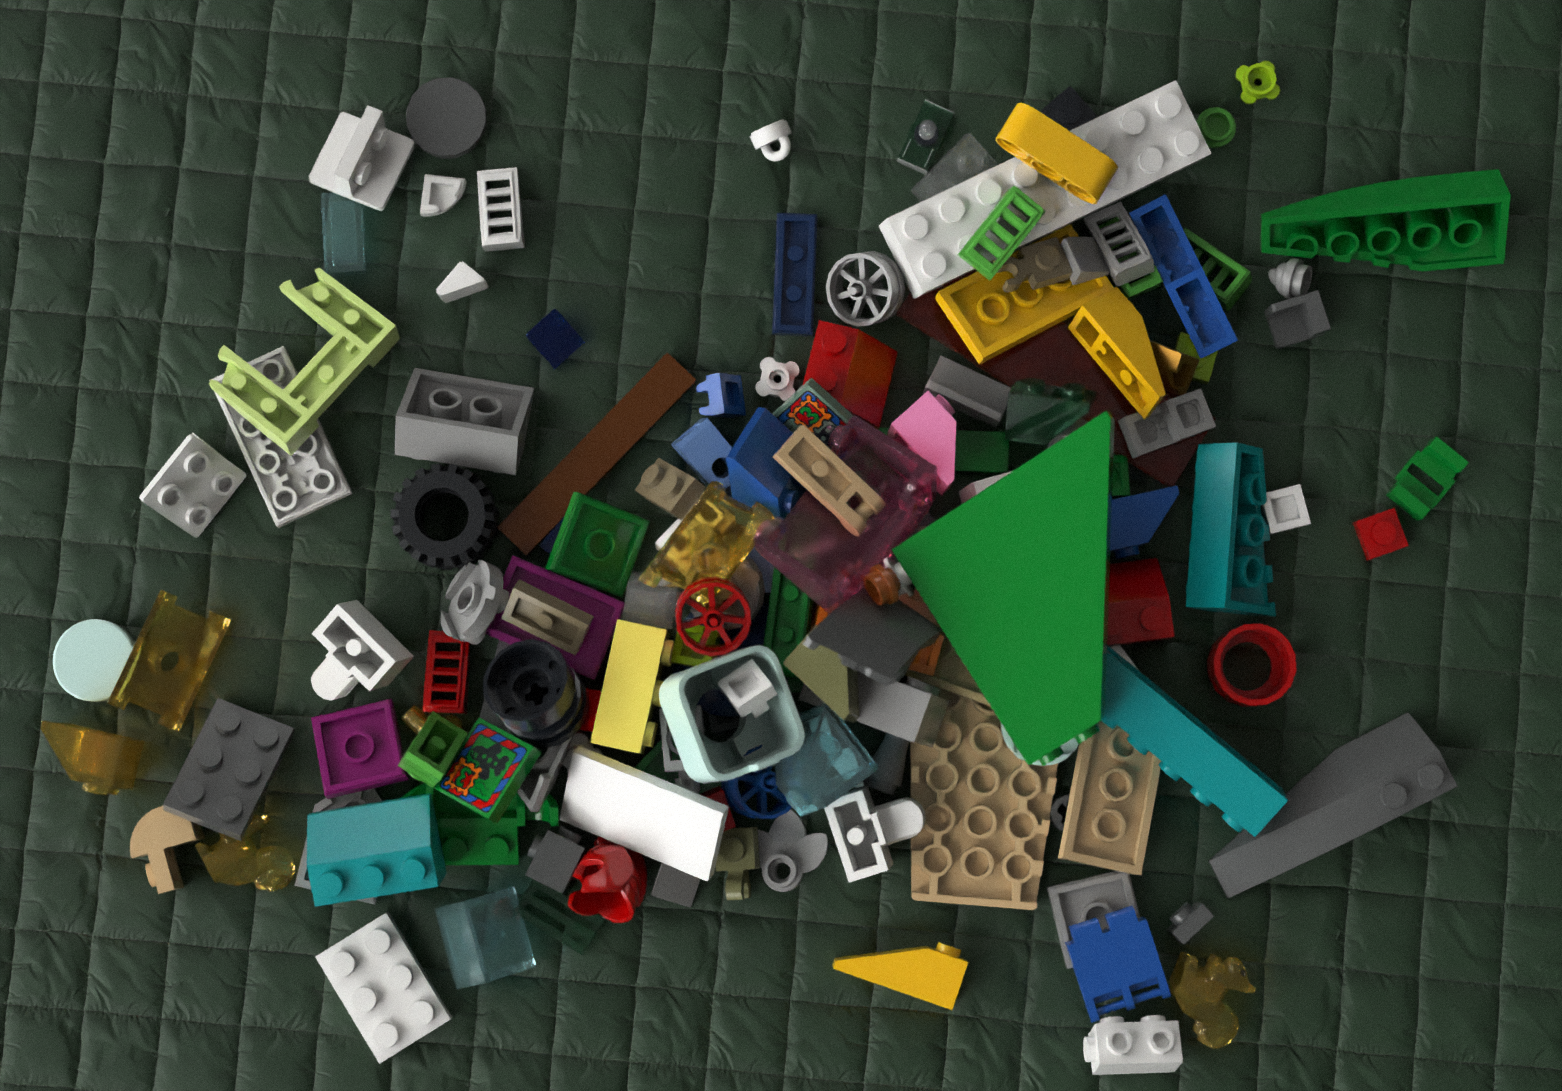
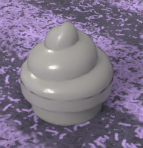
M1292 258L1287 263H1280L1277 268L1270 269L1268 276L1278 293L1283 295L1284 298L1290 299L1307 294L1312 280V267L1304 265L1301 259Z

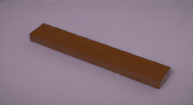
M667 352L497 528L528 557L563 521L573 492H579L587 496L697 383V380Z

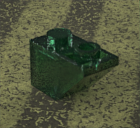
M1024 378L1021 381H1016L1008 393L1005 440L1046 445L1090 411L1096 400L1097 391L1086 390V386L1079 383H1065L1061 386L1046 385L1044 380L1038 378Z

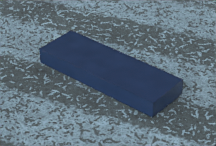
M777 213L772 335L813 337L817 214Z

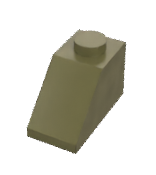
M815 625L814 628L807 634V636H808L818 625ZM806 636L783 664L843 720L854 723L860 717L858 671L841 664L838 653L822 645H819L814 651L803 645L807 638Z

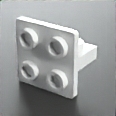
M367 105L361 118L341 112L309 174V181L311 184L378 211H383L415 147L414 140L388 130L385 127L383 111Z
M192 433L185 438L139 498L159 514L197 538L246 478V473L224 458L203 439Z

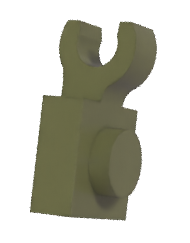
M732 828L723 832L716 862V871H728L725 886L727 900L751 898L749 869L760 868L758 828Z

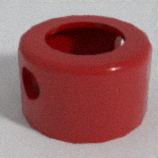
M1261 623L1243 624L1223 633L1211 646L1207 658L1208 678L1214 690L1227 702L1241 707L1267 705L1281 698L1292 686L1297 671L1296 654L1289 640L1277 629ZM1250 642L1259 645L1267 653L1270 659L1271 671L1268 679L1261 687L1255 690L1243 691L1235 688L1227 681L1223 673V661L1231 647L1239 643Z

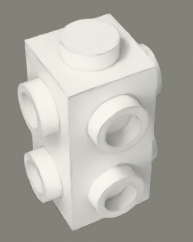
M1162 1015L1145 1016L1140 1019V1022H1124V1018L1118 1016L1105 1017L1100 1019L1099 1023H1095L1088 1037H1084L1083 1041L1084 1059L1086 1062H1091L1092 1075L1175 1072L1183 1063L1178 1020L1166 1021L1165 1016Z

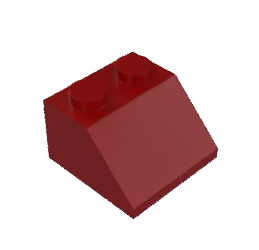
M819 320L803 385L810 378L814 379L864 426L879 429L898 351L859 329Z
M1158 559L1110 564L1107 645H1127L1167 640L1175 637L1169 594Z

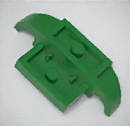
M426 783L418 785L401 797L431 793L445 865H519V826H526L527 820H542L548 822L550 826H559L558 804L550 794L547 796L539 812H531L519 794L516 793L497 825L445 796Z

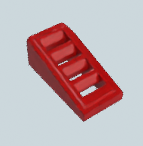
M429 630L423 712L467 714L471 643L446 635L444 631ZM438 643H461L460 652L438 651ZM437 659L459 660V668L437 667ZM436 675L458 676L457 684L436 683ZM436 692H457L456 700H435Z

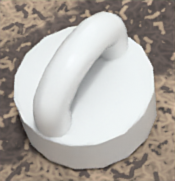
M781 119L751 133L750 139L755 150L761 148L763 155L768 160L776 162L783 160L789 155L791 143L788 135L792 131L787 120ZM779 140L781 148L775 152L770 144Z

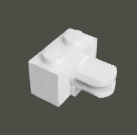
M358 600L339 603L312 633L329 651L325 655V660L318 666L311 677L312 687L318 696L326 700L346 697L359 681L369 691L388 686L414 656Z
M868 786L830 797L823 802L849 883L889 870L893 865L888 846L917 836L924 827L926 820L923 807L913 798H900L874 806Z

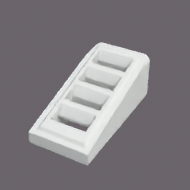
M518 168L477 171L482 248L485 252L525 248ZM510 179V187L487 189V182ZM511 195V202L489 204V197ZM512 210V217L490 219V212ZM513 225V232L491 233V227Z

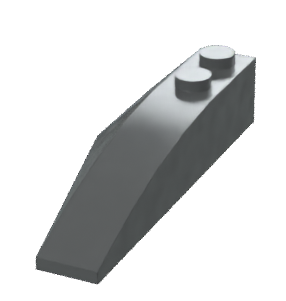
M1407 712L1334 749L1317 767L1302 777L1286 793L1287 803L1256 837L1243 829L1241 833L1227 843L1208 862L1226 897L1230 898L1399 817L1457 787V784L1438 748Z

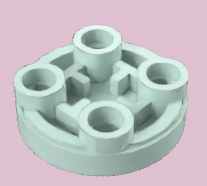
M101 619L84 620L67 629L58 640L53 654L54 673L62 688L75 698L92 702L114 700L130 686L135 678L138 669L139 647L125 629L113 622Z

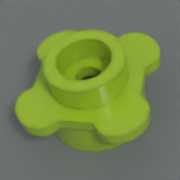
M1265 60L1250 67L1242 65L1237 69L1235 77L1241 83L1243 92L1240 97L1244 103L1251 105L1257 99L1262 98L1273 100L1279 95L1280 87L1276 84L1275 66L1270 61ZM1259 79L1261 85L1256 86L1254 80Z

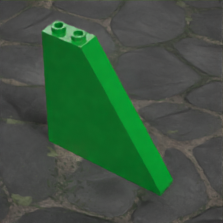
M1105 411L892 549L1028 766L1037 760L1040 761L1042 766L1050 763L1064 753L1060 746L1073 738L1080 744L1100 731L1096 724L1105 717L1115 418L1110 411Z

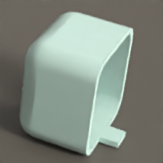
M757 645L730 652L673 674L666 678L660 687L659 702L683 767L689 777L696 782L705 784L726 781L752 771L761 770L793 755L800 750L804 743V728L781 665L775 653L768 647ZM753 659L773 684L778 695L767 701L770 709L757 718L753 716L752 712L743 718L740 716L738 729L727 742L720 743L710 740L696 726L695 710L697 702L708 690H721L717 684L718 681ZM762 745L760 749L743 757L748 750Z

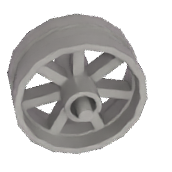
M868 251L846 255L834 264L828 274L826 283L827 300L834 314L847 324L859 327L884 322L894 316L902 305L905 293L903 274L898 265L886 254ZM855 260H858L859 277L848 270L851 263ZM868 260L873 261L880 267L871 277H869ZM884 275L887 279L888 289L883 288V283L880 280ZM844 278L850 282L845 292L843 291ZM879 295L887 297L883 310L876 299ZM850 297L856 300L853 310L850 309L845 298ZM866 301L874 318L861 317Z

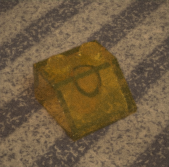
M42 720L41 731L69 778L74 781L83 782V791L100 795H118L119 789H133L145 741L67 722Z

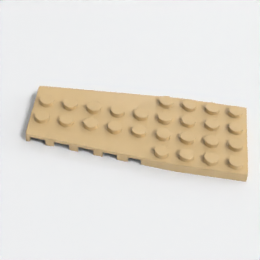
M940 688L938 697L949 700V704L933 748L910 741V798L915 799L921 804L926 818L922 830L917 836L911 838V898L915 901L1035 910L1037 908L1040 876H1042L1043 857L1050 826V811L1053 795L1055 794L1058 763L1047 766L1032 764L1028 766L1026 761L1018 759L1005 744L1001 733V722L991 706Z

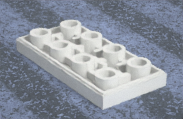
M284 346L248 362V364L282 390L298 374ZM224 374L217 376L211 380H216L219 383H222ZM215 392L276 527L285 526L353 494L319 419H317L319 427L291 456Z
M578 746L572 752L560 820L708 882L714 875L729 806Z

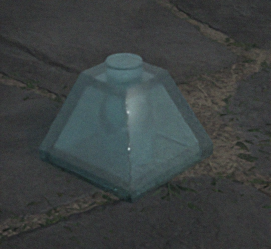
M826 703L799 714L804 728V743L799 751L779 760L780 762L775 764L776 785L786 797L789 805L796 810L800 817L826 808L879 768L844 720Z

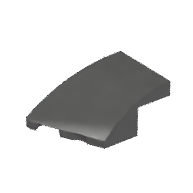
M864 588L831 612L807 636L803 645L813 651L819 645H822L838 653L841 664L862 672L868 677L888 686L905 676L919 650L934 644L942 629L900 600L891 605L888 603L881 606L877 605Z

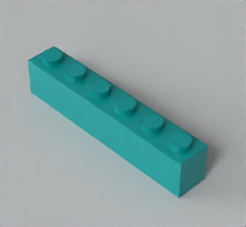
M1107 645L1105 717L1101 721L1112 729L1118 725L1129 734L1127 741L1143 755H1146L1149 751L1161 760L1158 764L1159 767L1175 781L1182 777L1193 786L1190 792L1205 806L1209 807L1213 803L1224 812L1222 818L1234 830L1241 833L1245 829L1256 837L1287 803L1288 799L1283 788Z

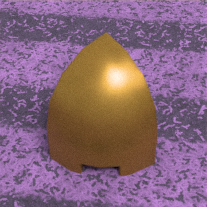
M1150 340L1164 390L1178 396L1186 394L1199 359Z

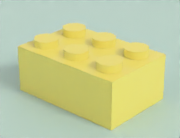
M617 619L590 743L639 754H645L646 746L654 747L658 723L651 721L654 707H661L659 690L664 682L660 681L663 666L671 667L672 665L671 658L674 648V641L669 640L670 633L666 629Z

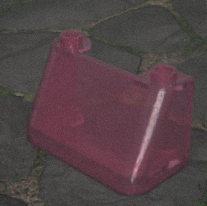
M855 415L851 417L845 426L843 424L837 426L829 438L828 445L832 447L831 451L884 500L885 507L878 515L872 514L865 522L867 524L866 529L860 536H855L846 530L840 520L807 490L785 519L780 516L772 521L766 519L754 535L757 553L829 614L851 596L865 588L863 577L869 574V569L876 564L885 566L883 561L885 557H888L890 560L894 558L895 555L892 549L910 537L931 508L937 493V467ZM853 494L846 504L855 510L860 502Z

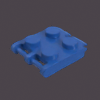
M1133 906L1105 914L1108 928L1101 930L1097 917L1069 926L1073 940L1067 941L1065 944L1092 1023L1099 1021V1016L1125 1007L1129 1011L1135 1009V1004L1158 996H1162L1163 999L1171 997L1147 919L1144 916L1137 918ZM1154 984L1158 985V988L1134 996L1131 995L1133 991ZM1122 995V1000L1098 1008L1095 1006L1097 1003Z

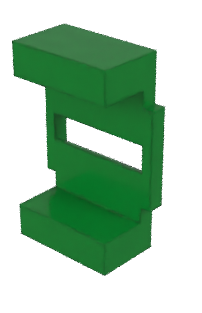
M1435 437L1428 442L1421 452L1417 450L1395 476L1394 479L1397 482L1388 491L1386 496L1416 521H1419L1431 509L1435 508L1456 482L1453 479L1454 476L1462 472L1469 462L1439 437ZM1412 463L1444 488L1438 496L1406 471Z

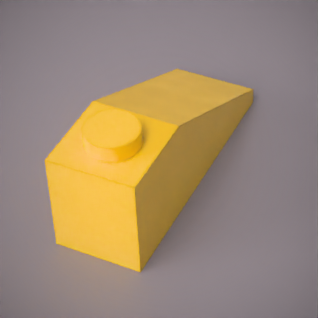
M1116 286L1084 303L1068 326V329L1143 419H1146L1153 413L1166 393L1143 317L1136 310L1133 303Z
M938 942L936 949L929 946H920L837 957L834 959L832 966L835 970L953 1010L968 961L960 958L961 949Z

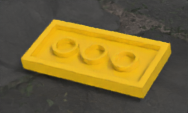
M1071 224L1034 243L1057 237L1061 244L1064 238L1079 236ZM1018 251L1012 253L1010 257L1017 258ZM977 271L938 291L935 300L980 365L1077 314L1084 303L1114 287L1109 279L1103 276L1074 286L1070 279L1035 290H1032L1027 280L1023 281L1017 290L1004 292L1002 287L1006 280L1014 278L1012 273L1009 271L996 273L989 281Z

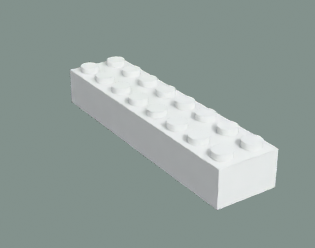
M1177 81L1168 83L1070 130V132L1110 157L1118 165V170L1097 204H1090L1077 198L1014 157L884 220L879 225V228L913 298L916 299L975 270L957 254L1005 192L1012 186L1020 189L1045 210L1044 215L1016 248L1017 250L1179 172L1212 154ZM1011 204L1008 205L1007 208L1025 222L1027 217ZM999 217L996 220L1012 235H1015L1017 230L1004 219ZM988 230L985 234L1000 248L1004 249L1007 245L991 231ZM979 243L974 247L977 252L990 262L996 259L994 255Z

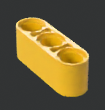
M1017 103L996 137L997 144L1008 153L1077 198L1090 204H1097L1118 170V165L1110 157L1037 109L1024 103Z

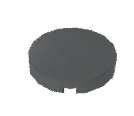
M453 77L436 78L423 84L412 95L406 110L407 128L415 144L426 153L440 159L459 158L470 153L478 145L482 135H484L487 128V110L479 93L467 82Z

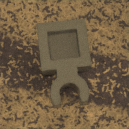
M1057 237L1021 247L1016 255L1017 258L1009 257L997 272L1009 271L1014 276V278H1010L1004 283L1002 287L1004 292L1017 290L1022 282L1027 280L1032 290L1068 280L1073 273Z

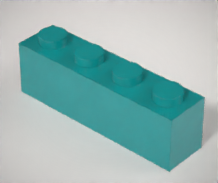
M1238 442L1198 444L1197 460L1195 463L1194 501L1192 503L1191 541L1189 544L1188 581L1186 584V607L1211 612L1276 617L1275 602H1268L1267 583L1273 582L1272 565H1265L1264 541L1270 540L1269 524H1266L1261 516V505L1267 502L1263 449Z

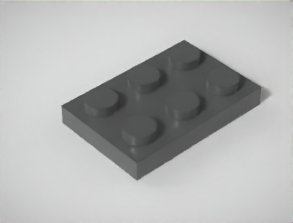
M218 698L163 803L164 811L242 841L294 736V728Z

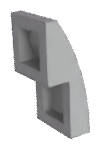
M1201 389L1164 401L1146 419H1143L1137 412L1118 420L1133 459L1216 427Z

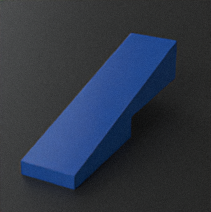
M1165 194L1130 212L1129 214L1135 227L1154 259V265L1160 273L1164 286L1200 359L1238 341L1167 195Z

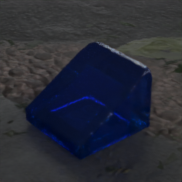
M556 308L525 335L528 341L554 369L585 343Z

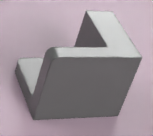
M1318 290L1271 304L1264 311L1275 347L1278 349L1323 336L1331 329Z

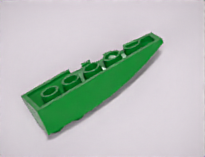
M1499 169L1412 177L1340 190L1262 213L1260 249L1261 253L1310 259L1314 258L1315 255L1330 256L1336 262L1350 263L1351 259L1371 261L1373 266L1389 267V264L1407 265L1410 270L1434 271L1504 264L1511 194Z

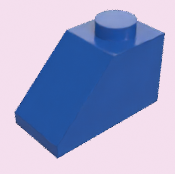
M1178 485L1112 500L1110 553L1114 552L1115 559L1140 554L1138 547L1144 546L1150 541L1179 495Z

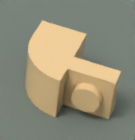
M163 806L149 811L135 826L130 840L131 858L148 855L150 863L145 865L146 875L151 887H157L158 894L184 888L173 848L205 839L202 826L164 811Z

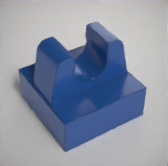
M727 373L706 375V381L696 386L697 392L708 393L709 405L699 408L701 415L726 418L746 415L741 375Z

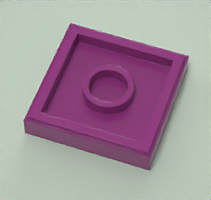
M392 699L311 718L324 795L327 799L409 780L407 771L398 766L404 753L395 705Z

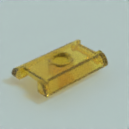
M711 481L639 577V581L655 588L661 579H664L685 590L689 584L703 577L717 576L729 580L774 522L775 517L759 502L756 501L751 508L727 496L722 483ZM708 587L698 590L690 597L702 605L709 603ZM714 587L715 597L721 591V587Z
M160 589L107 703L125 710L128 702L160 714L159 724L179 732L231 620L213 611H210L208 617L205 618L177 606L175 602L178 597ZM170 652H177L179 657L177 665L172 670L163 671L161 667L163 657Z

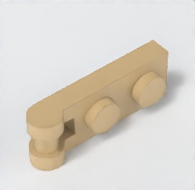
M804 424L799 426L773 455V458L833 513L846 530L855 536H860L866 529L867 524L865 522L872 514L878 515L886 505L884 500ZM853 494L860 502L855 510L846 504Z

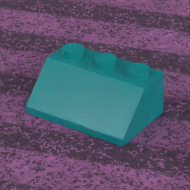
M431 793L309 813L307 815V870L315 907L439 887L447 871Z

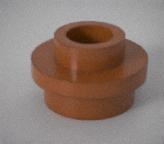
M880 564L872 566L869 569V574L863 577V583L870 598L879 606L885 603L891 605L899 600L898 591L901 589V584L895 572L891 568L885 569Z

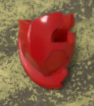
M598 837L594 841L595 847L582 857L573 873V877L579 879L582 883V888L569 895L568 906L572 911L580 915L593 916L600 914L612 923H625L633 918L636 908L641 905L647 888L646 864L642 854Z

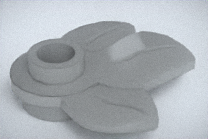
M792 809L775 819L769 833L758 830L760 867L762 868V876L765 883L775 891H791L800 884L804 873L815 870L820 866L826 855L828 847L827 835L824 833L806 835V829L802 820ZM783 863H786L790 868V874L786 879H781L777 873L778 867Z

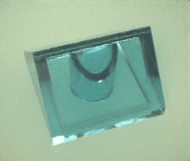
M514 886L435 909L456 989L487 983L536 967Z

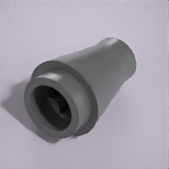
M886 732L884 740L863 771L866 774L864 785L894 795L897 786L902 787L907 747L910 741Z

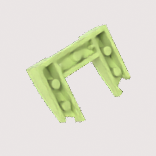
M321 268L315 269L319 280L317 283L299 290L294 288L291 280L285 281L279 286L283 294L333 335L293 380L282 390L223 345L219 350L218 358L228 364L222 383L211 379L209 382L212 390L291 456L319 427L317 419L360 372L368 364L374 368L400 339L394 323Z

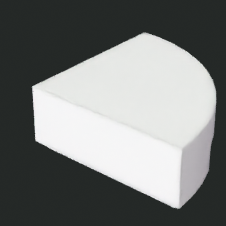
M425 174L420 215L423 217L436 216L451 209L464 193L467 182L465 178Z

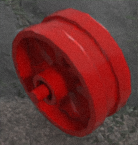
M717 576L700 578L689 584L678 598L675 608L677 631L684 644L696 653L707 656L725 655L737 649L746 639L751 626L749 602L742 589L731 580ZM715 586L732 592L721 604L715 602ZM708 587L709 603L702 605L690 597L698 590ZM737 599L740 600L744 609V616L723 613ZM685 603L702 613L701 616L682 621V611ZM724 622L743 624L733 639H730L723 627ZM704 624L705 628L699 642L690 637L685 630ZM716 630L725 642L719 645H706L711 631Z

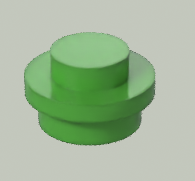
M1208 108L1196 120L1210 148H1220L1227 145L1235 135L1236 122L1231 113L1223 108Z

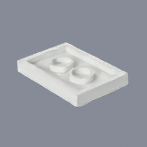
M386 912L315 956L379 1064L452 1019L451 1014L389 912Z

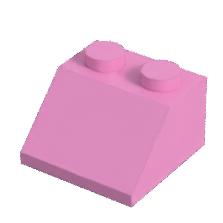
M927 391L891 423L887 438L942 496L948 491L954 481L956 420L952 415L955 413V410L943 396L938 394L934 397Z

